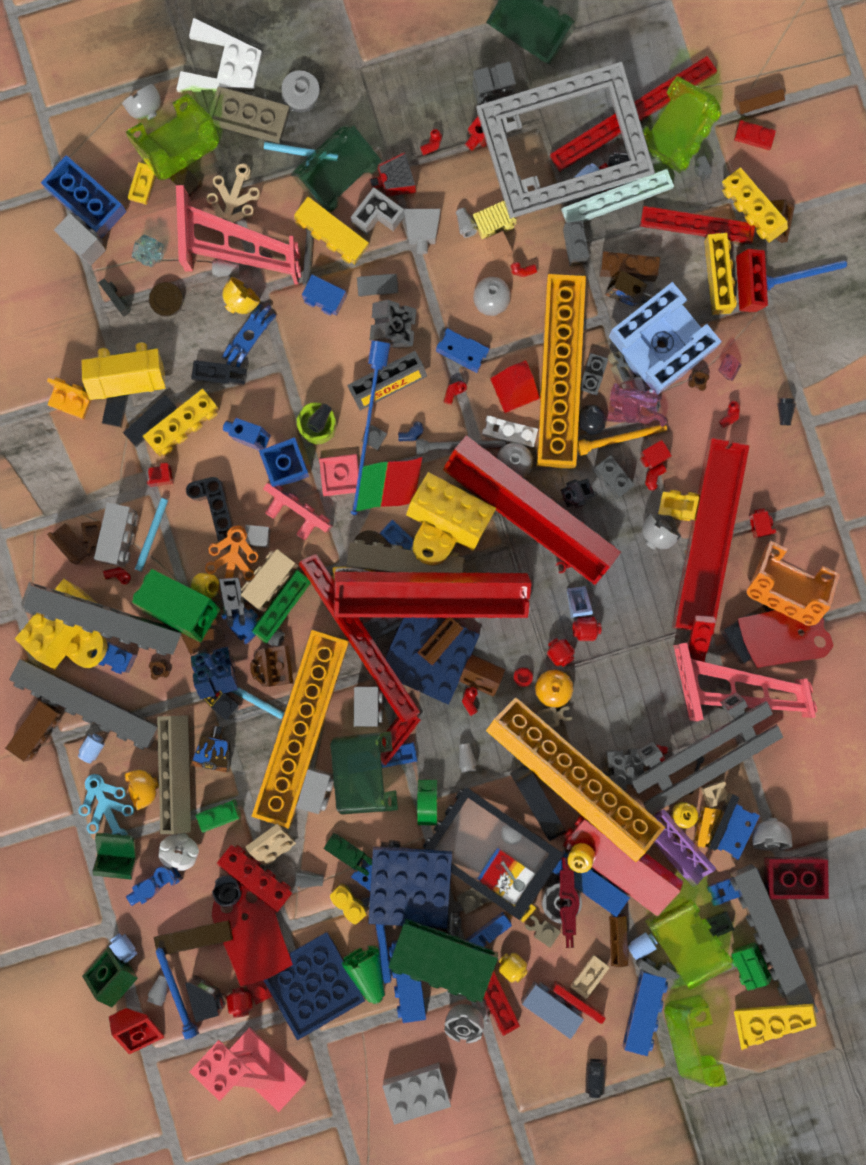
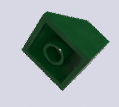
M107 947L82 975L95 1000L111 1008L138 979L132 967L127 962L124 964L122 960L120 961L110 947Z

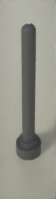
M416 439V454H424L428 450L455 449L461 441L428 442L424 441V439ZM505 440L475 441L482 448H502L507 445Z

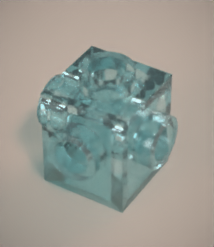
M144 234L135 241L132 258L143 265L153 267L157 262L160 263L164 256L162 252L164 244Z

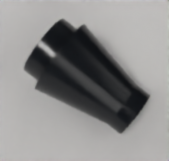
M779 398L777 407L780 425L791 426L796 407L795 399Z
M322 403L308 418L307 426L314 432L320 433L326 426L332 408Z

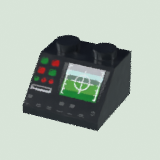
M197 975L191 976L185 983L195 1022L220 1015L225 1008L226 999L224 993H221L218 987Z

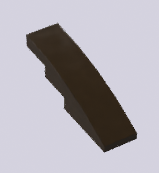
M230 920L154 937L156 950L162 948L165 955L234 940Z

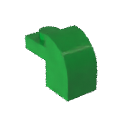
M418 780V825H437V780Z

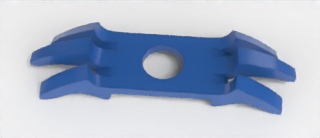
M261 304L258 305L235 339L228 345L222 358L226 359L233 349L227 361L228 365H231L237 355L242 352L236 364V367L240 368L243 360L249 354V351L263 331L276 318L277 315L273 313L264 321V324L262 323L271 309L270 305L265 307L260 313L259 311L263 306ZM247 330L254 332V338L250 341L245 340L243 337L244 332Z

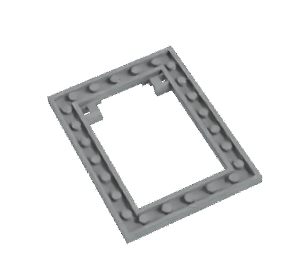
M622 62L476 106L509 219L655 174ZM608 88L629 161L544 188H540L537 176L521 180L520 175H517L507 142V133L522 128L519 115ZM511 117H512V118H513V122H509V123H508V122H507V118H511ZM533 185L534 191L528 192L527 187Z

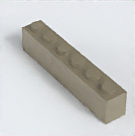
M353 540V543L349 542L346 567L382 572L463 573L464 557H460L459 553L451 552L443 563L427 565L416 558L413 553V547L410 550H404L403 546L392 545L389 548L384 547L383 543L373 542L372 545H366L365 541ZM430 551L429 553L423 552V555L425 557L429 558L433 556Z
M188 715L157 717L160 834L190 833Z

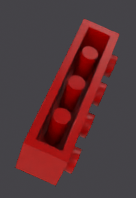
M231 844L216 865L239 881L242 886L277 913L292 895L291 887L284 881L279 883L274 879L276 875L269 869L264 871L259 867L261 863L254 857L249 859L245 856L246 851L239 845L234 847Z

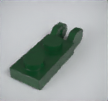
M333 833L323 849L352 869H357L362 874L368 876V870L359 865L363 859L372 865V859L366 856V853L336 833Z

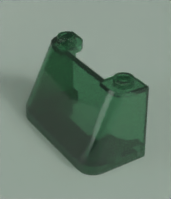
M343 125L291 173V176L318 205L326 211L332 212L339 205L338 197L364 173H374L382 160L354 125ZM335 154L338 155V158H332L327 155Z

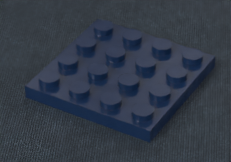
M403 617L385 657L386 661L401 684L449 705L480 634L464 628L437 661L430 665L418 654V651L446 619Z
M373 847L368 924L403 926L406 918L431 928H447L452 851Z
M328 931L290 952L289 956L293 965L264 980L297 1041L366 1001L343 968L341 963L345 961Z

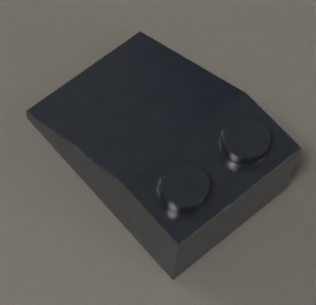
M763 604L744 617L774 611V609ZM738 620L720 630L740 664L752 659L743 640Z

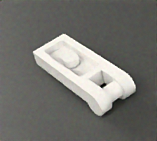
M492 416L486 417L485 422L487 424L486 428L483 429V436L505 440L510 443H519L529 448L534 447L538 429L497 419ZM494 425L500 426L498 432L493 431Z

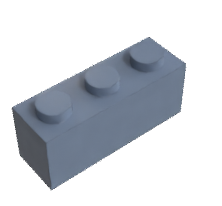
M534 981L522 998V1005L571 1039L584 1021L581 1015L582 1011L574 1005L568 1006L565 1003L566 1000L558 994L554 996L549 992L550 988L542 982L537 984Z

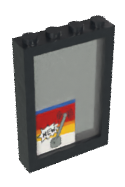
M465 787L464 790L461 788L455 797L457 799L453 806L450 805L445 811L446 817L443 822L439 821L435 826L434 831L436 833L432 838L429 837L423 845L424 850L452 851L451 873L518 920H522L565 853L470 788Z

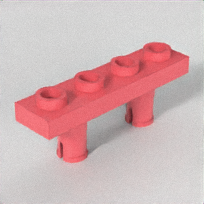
M266 483L263 490L274 498L265 513L275 518L283 505H287L304 517L305 522L296 535L303 540L308 538L314 527L320 528L325 533L329 532L333 525L329 523V518L322 514L318 516L314 513L315 509L306 503L304 505L298 502L299 498L297 496L282 491L283 487L281 485L272 487L271 483Z

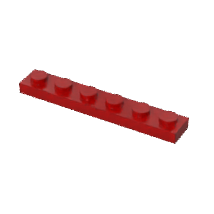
M647 206L642 208L640 227L707 237L710 234L727 233L728 240L752 244L755 226H750L748 222Z

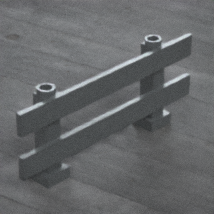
M736 692L720 702L723 709L732 716L733 720L663 762L660 761L663 755L654 742L636 751L645 766L650 768L631 780L637 793L639 794L655 783L658 784L662 791L643 803L646 810L651 815L655 814L782 739L783 735L777 724L757 736L752 727L773 714L768 702L764 701L745 712L744 708L748 707V705ZM741 734L744 744L678 783L672 784L668 777L669 775Z

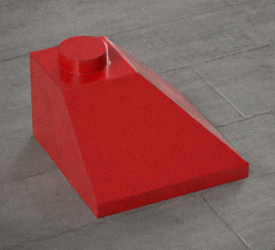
M526 360L512 365L490 378L504 414L540 399L534 377Z
M125 1008L108 1016L112 1037L128 1054L165 1038L154 1022L143 1013Z

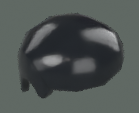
M592 404L586 405L579 410L578 425L589 435H595L605 429L607 419L601 407Z
M223 875L215 880L212 895L215 902L220 906L232 907L239 902L242 896V888L239 881L235 878Z

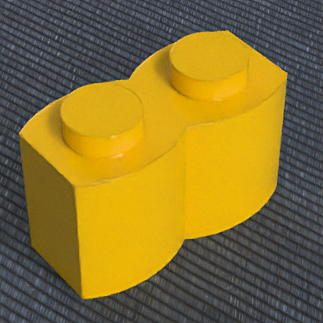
M341 883L331 892L330 899L337 908L343 910L348 921L356 925L366 916V906L361 900L354 897L352 890L347 885Z

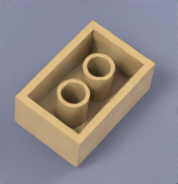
M278 549L268 554L265 559L267 561L263 567L259 566L253 574L255 576L251 582H246L241 589L243 591L241 596L263 612L293 572L299 567Z

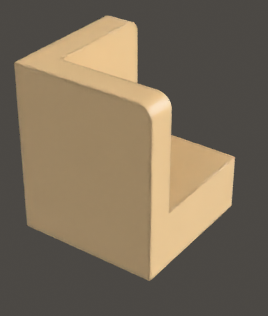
M721 780L700 788L708 807L711 808L718 805L717 803L726 800L728 794L725 788V781Z

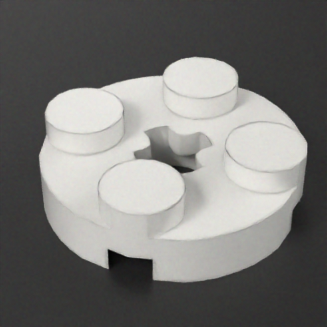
M186 833L166 837L161 841L159 847V859L163 865L170 869L172 867L178 868V870L191 868L199 854L197 844ZM176 850L182 851V854H180V853H175V851H176Z

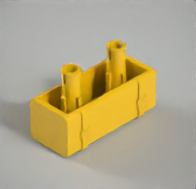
M140 342L135 345L136 352L110 355L108 349L101 348L98 350V357L81 360L82 381L89 400L166 389L165 370L158 348L147 350V344Z

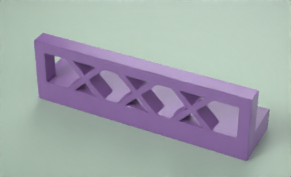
M664 809L653 815L661 824L663 823L660 821V817L667 822V825L663 824L666 828L654 841V844L692 887L698 885L704 876L714 872L715 866ZM673 833L677 834L680 839L675 838ZM686 848H689L693 854L689 853ZM699 863H702L707 869L704 870Z

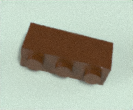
M603 251L599 276L613 278L620 271H624L640 281L655 282L659 274L660 257Z
M39 700L5 749L23 762L33 760L39 752L37 750L39 746L45 744L49 739L51 729H55L62 720L60 717L63 713L46 701Z

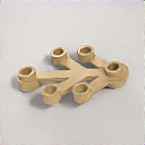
M244 163L239 164L235 169L237 177L230 195L225 187L223 177L218 175L213 178V184L218 188L226 204L224 213L218 204V196L215 193L207 195V202L212 206L216 216L232 223L254 215L251 205L243 206L241 212L232 215L235 208L260 198V192L256 187L250 188L247 194L238 198L243 182L251 177L250 167ZM245 168L246 171L244 173H240V169ZM222 180V183L217 185L216 181ZM254 191L258 193L256 196H251V193ZM211 197L216 198L214 202L209 201ZM251 209V213L246 214L245 210Z

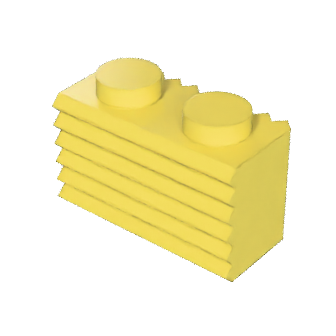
M504 201L473 214V220L477 225L481 239L491 237L502 230L504 232L510 231L514 228L517 221L516 217L509 219Z

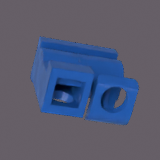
M165 865L160 866L155 870L152 877L133 886V892L128 894L126 898L131 906L139 901L141 904H144L153 898L165 884L170 882L174 886L182 881L183 878L177 868L172 867L170 869Z

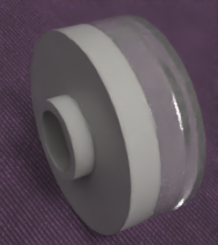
M300 70L288 74L282 83V100L284 104L290 106V110L299 113L310 111L316 106L319 99V84L312 74Z

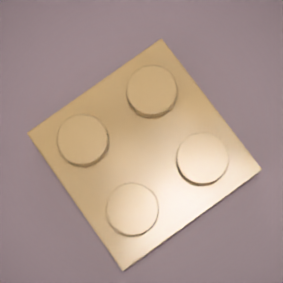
M276 824L248 844L246 849L255 859L266 866L274 862L281 854L288 852L296 842L279 824Z

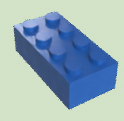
M67 155L41 182L53 197L76 217H80L86 226L94 230L101 239L127 212L117 199Z

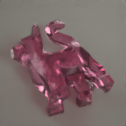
M614 383L610 394V404L615 409L614 413L608 412L607 421L648 424L654 420H659L661 427L666 425V417L662 413L657 412L656 405L661 400V397L655 393V390L622 389L618 384ZM642 406L654 413L644 416L642 414Z

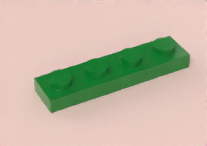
M295 570L257 621L252 632L263 642L268 643L311 584L309 579L298 570Z

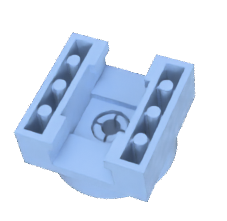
M673 282L614 327L609 335V338L623 354L631 371L638 377L641 376L647 385L655 391L656 396L676 380L683 377L722 342L708 324L701 328L683 306L687 299ZM657 341H663L666 347H657Z

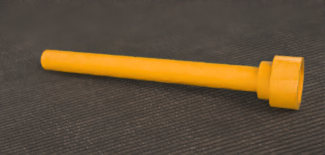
M661 424L591 442L589 440L585 441V439L579 440L577 442V449L580 456L586 455L594 448L667 431V425Z

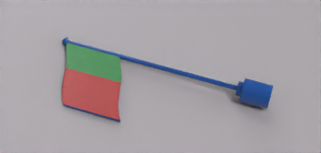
M371 340L368 364H372L371 368L375 370L353 511H351L352 515H357V511L374 507L410 504L417 492L422 457L408 461H388L363 466L378 370H382L383 366L387 367L390 343Z

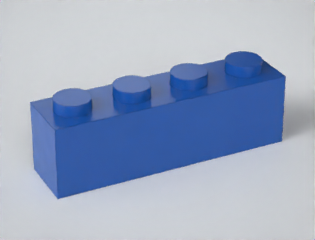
M564 850L563 853H565V854H564L563 857H565V858L568 857L570 851H569V852H566V851ZM562 859L553 871L559 877V871L563 870ZM592 867L585 873L574 871V887L617 917L630 897L619 887L611 884V881L603 875L594 872L595 869Z
M397 940L392 941V946L389 947L390 959L392 957ZM392 972V977L397 979V986H394L395 998L400 1000V1006H397L398 1018H402L403 1023L426 1020L422 981L418 982L412 980L409 975H399Z
M642 969L622 1046L625 1051L648 1056L649 1051H652L654 1046L652 1036L653 1032H656L658 1029L659 1020H657L658 1012L661 1013L663 1009V1001L661 999L663 993L667 992L668 981H666V978L650 974Z

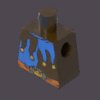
M620 271L611 279L605 293L606 296L630 306H635L639 302L645 304L653 298V295L645 292L646 283L624 271Z
M213 725L211 736H201L191 761V766L226 773L230 771L231 740L222 739L224 727Z

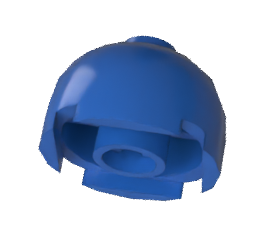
M244 607L245 625L240 626L239 616L236 613L232 614L233 627L229 628L240 640L244 639V644L246 645L256 636L252 630L257 623L258 615L253 609L247 610ZM226 614L221 615L223 620H225Z

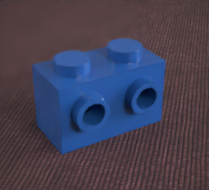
M311 275L302 293V297L307 305L311 307L318 306L322 308L321 311L323 313L337 316L347 294L345 290Z
M107 641V652L99 665L104 666L107 664L112 666L111 670L118 674H122V672L129 673L137 655ZM97 650L93 651L92 658L97 655Z

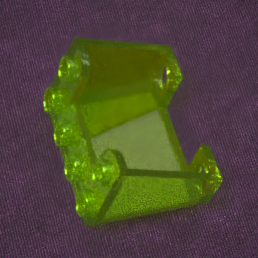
M676 76L666 92L671 101L653 129L650 131L645 126L642 131L649 154L680 173L688 168L691 158L697 154L700 144L704 138L708 137L714 122L719 120L722 112L721 106L714 95Z
M188 93L173 102L177 117L148 135L141 122L125 131L130 143L159 180H165L214 150L219 143L212 117ZM187 102L186 108L180 110L181 104ZM136 131H141L138 138L133 135Z
M683 896L667 906L658 916L654 915L646 920L645 923L677 969L687 988L691 990L732 968L731 963H733V960L723 948H720L722 943L716 935L712 936L709 929H711V926L705 918L701 919L698 915L700 909L691 898L688 900Z
M696 995L667 1003L664 1008V1014L680 1076L709 1087L728 1085L723 1064H717L716 1060L710 1055L700 1056L694 1029L713 1024L707 1002L701 995ZM704 1011L706 1013L705 1020L702 1022L696 1021L695 1017Z

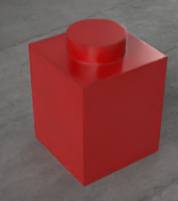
M660 440L640 453V461L645 468L648 467L651 470L668 460L672 455L663 440Z

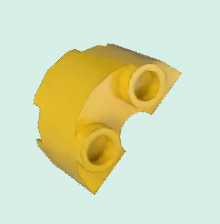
M670 490V493L663 492L658 514L671 516L673 519L690 521V519L695 521L700 499L699 494L688 492V495L684 496L681 495L680 491Z

